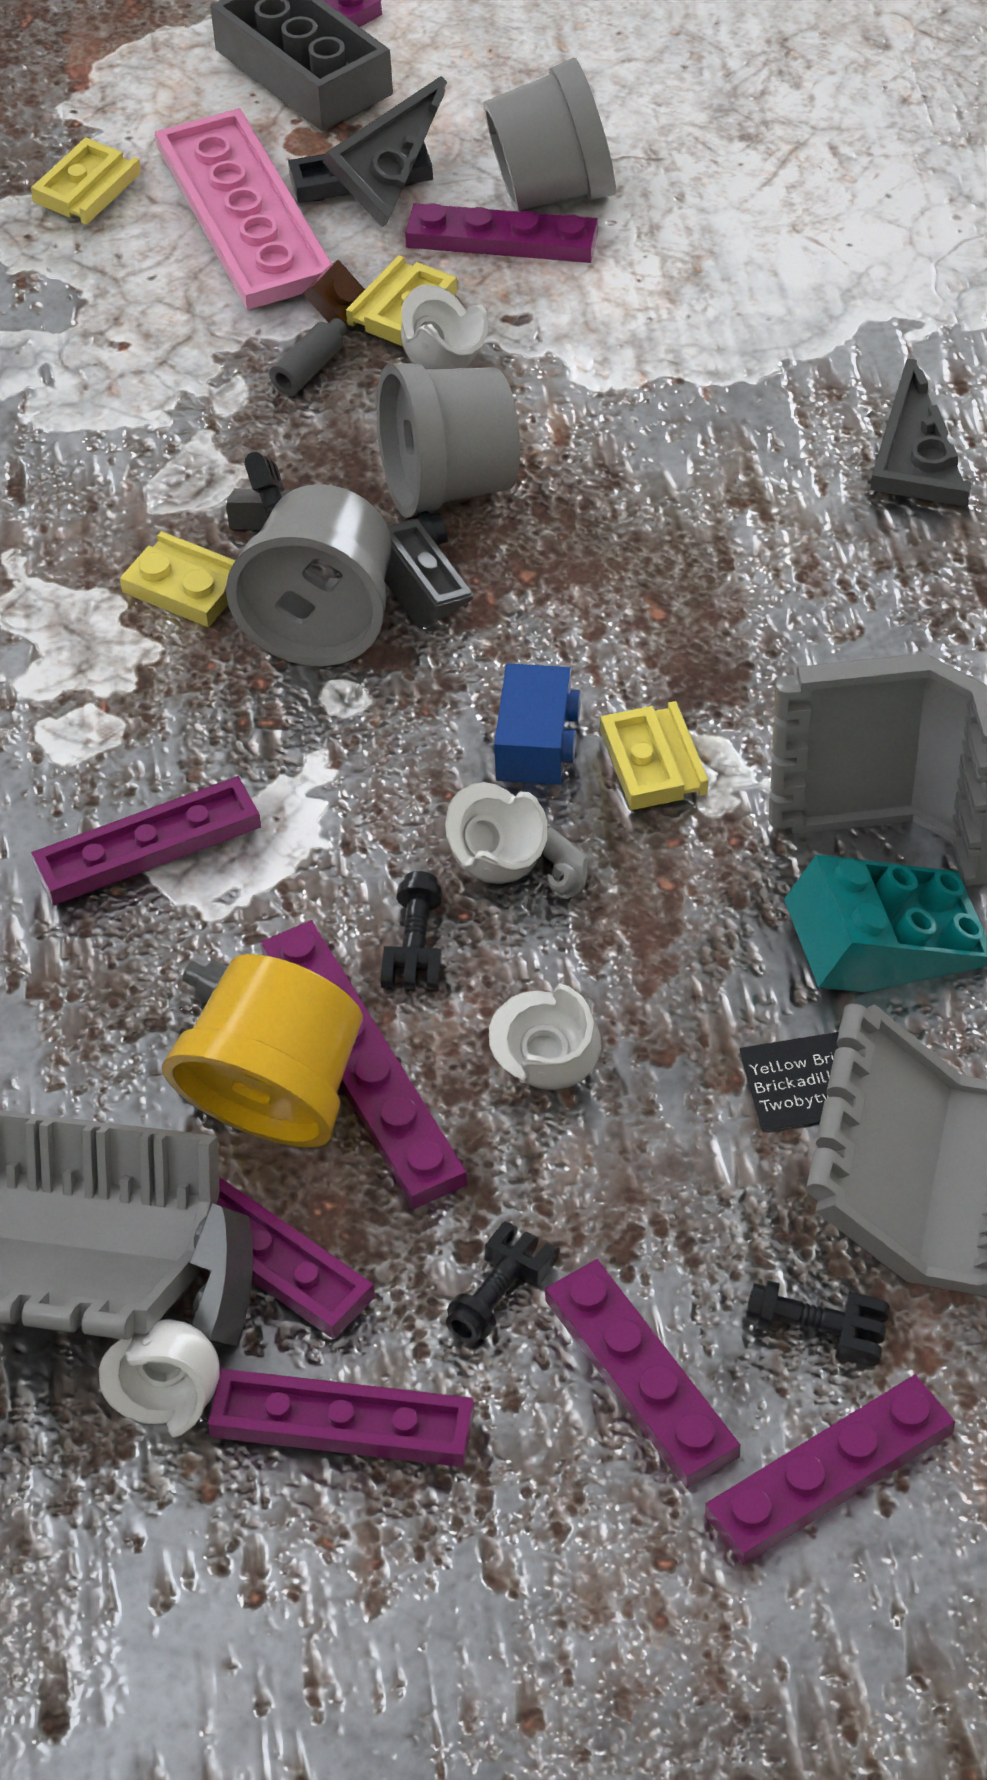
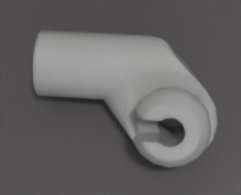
M547 828V842L542 855L554 864L552 874H547L548 886L555 896L559 898H573L583 891L586 885L589 866L588 857L554 828Z

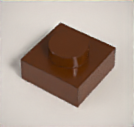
M338 259L320 274L303 295L328 323L333 318H338L345 323L347 321L346 309L365 289Z

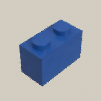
M506 663L494 742L496 781L561 785L564 763H574L576 730H568L569 722H579L581 708V690L571 689V667Z

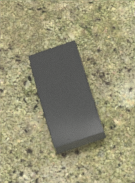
M212 1203L208 1215L199 1223L194 1235L195 1251L190 1263L210 1270L211 1273L207 1283L200 1288L193 1303L194 1319L191 1326L200 1330L210 1340L237 1347L246 1318L252 1285L253 1244L250 1221L247 1215Z

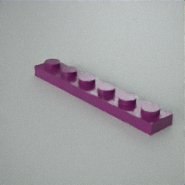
M310 920L260 941L262 955L279 958L315 972L346 992L359 1006L363 1020L340 1087L411 1207L416 1209L467 1186V1172L314 922Z

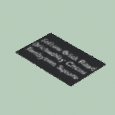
M839 1032L739 1049L759 1124L763 1132L820 1123L824 1101L829 1098L826 1092L835 1050L839 1048L837 1046Z

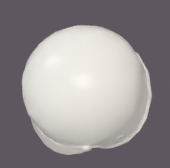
M422 285L416 287L406 297L402 307L401 340L407 356L414 364H421L425 369L467 368L476 357L488 333L486 310L482 304L469 307L466 312L460 301L452 293L440 286Z
M487 782L473 783L460 790L448 806L445 828L451 851L459 865L472 877L487 883H509L527 875L535 866L547 842V818L539 801L531 793L521 791L515 797L508 790L496 784Z
M558 984L553 993L544 991L523 992L511 997L501 1005L490 1022L489 1046L494 1058L502 1068L519 1078L521 1083H526L539 1089L558 1090L569 1088L581 1082L592 1072L601 1052V1035L590 1007L582 995L567 985Z
M171 1319L159 1320L147 1335L134 1333L129 1340L120 1339L108 1349L99 1367L100 1389L112 1408L127 1419L139 1423H167L168 1431L173 1438L181 1436L195 1425L202 1415L203 1409L213 1397L220 1376L218 1355L208 1338L190 1324Z

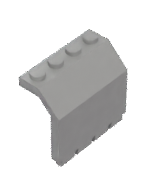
M926 653L798 666L796 675H786L777 679L768 816L769 824L772 827L778 829L791 828L792 834L913 821L953 843L964 886L987 884L986 684Z
M848 1004L844 1007L837 1039V1046L839 1048L835 1050L826 1092L829 1098L824 1101L816 1139L818 1148L813 1153L806 1192L818 1201L815 1212L906 1282L987 1297V1080L960 1075L878 1006L872 1005L865 1008L860 1004Z
M0 1110V1322L15 1324L22 1317L24 1326L75 1332L82 1326L84 1334L129 1340L134 1333L147 1335L199 1275L201 1267L191 1264L190 1261L195 1251L193 1242L196 1229L202 1219L208 1215L212 1203L217 1204L219 1196L218 1136Z

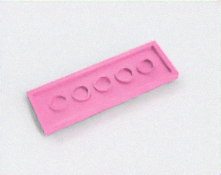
M241 108L155 131L156 145L247 310L303 294L320 274L332 264Z

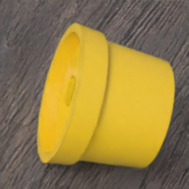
M257 954L240 955L233 958L193 1028L182 1032L162 1064V1073L170 1086L179 1095L204 1113L224 1124L278 1144L304 1148L319 1147L330 1140L340 1108L337 1092L363 1020L362 1012L356 1002L346 992L313 971L275 957Z

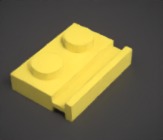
M85 137L31 187L33 202L69 218L73 215L81 217V223L88 225L141 174L140 161L135 157L127 160L123 158V152Z
M398 255L346 309L347 324L354 327L356 323L365 326V332L403 346L401 340L402 307L409 293L418 286L433 285L440 286L455 295L458 292L457 277L419 262L412 266L405 263V257Z
M161 531L157 535L158 542L153 547L148 545L120 577L122 593L209 628L228 605L227 596L223 592L230 569L236 560Z
M676 701L669 702L668 708L656 711L653 706L600 716V732L630 810L684 800V794L698 791L699 796L708 794L709 780Z

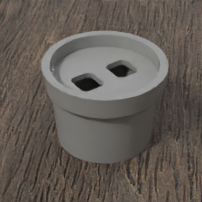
M576 58L551 67L549 75L484 101V113L494 153L508 195L516 211L585 196L587 200H593L616 194L614 170L603 125L586 76Z
M387 364L383 368L377 391L379 448L390 495L402 516L411 518L418 516L422 512H435L440 509L443 503L505 491L514 486L520 465L519 424L510 386L500 369L496 367L425 369L421 364Z
M324 484L307 485L294 489L284 495L273 508L261 531L245 545L228 574L226 596L231 614L238 626L255 644L265 651L296 664L331 666L360 656L374 643L383 622L386 604L384 580L392 547L390 532L385 520L377 509L363 497L337 486ZM313 559H321L337 569L342 574V577L340 579L328 578L326 581L305 568Z

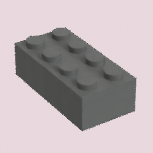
M220 0L210 5L216 51L322 132L393 95L390 49L323 0Z

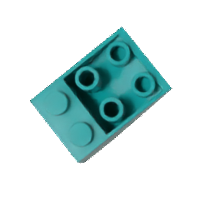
M816 854L784 898L818 988L871 992L987 966V936L958 871Z

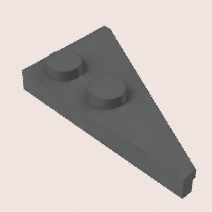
M442 76L327 151L323 159L326 167L381 227L385 226L391 217L443 99L447 81Z
M907 358L873 469L871 490L968 507L971 486L968 480L963 481L958 469V454L954 445L948 441V430L938 405H932L928 395V381L925 373L918 367L917 360Z

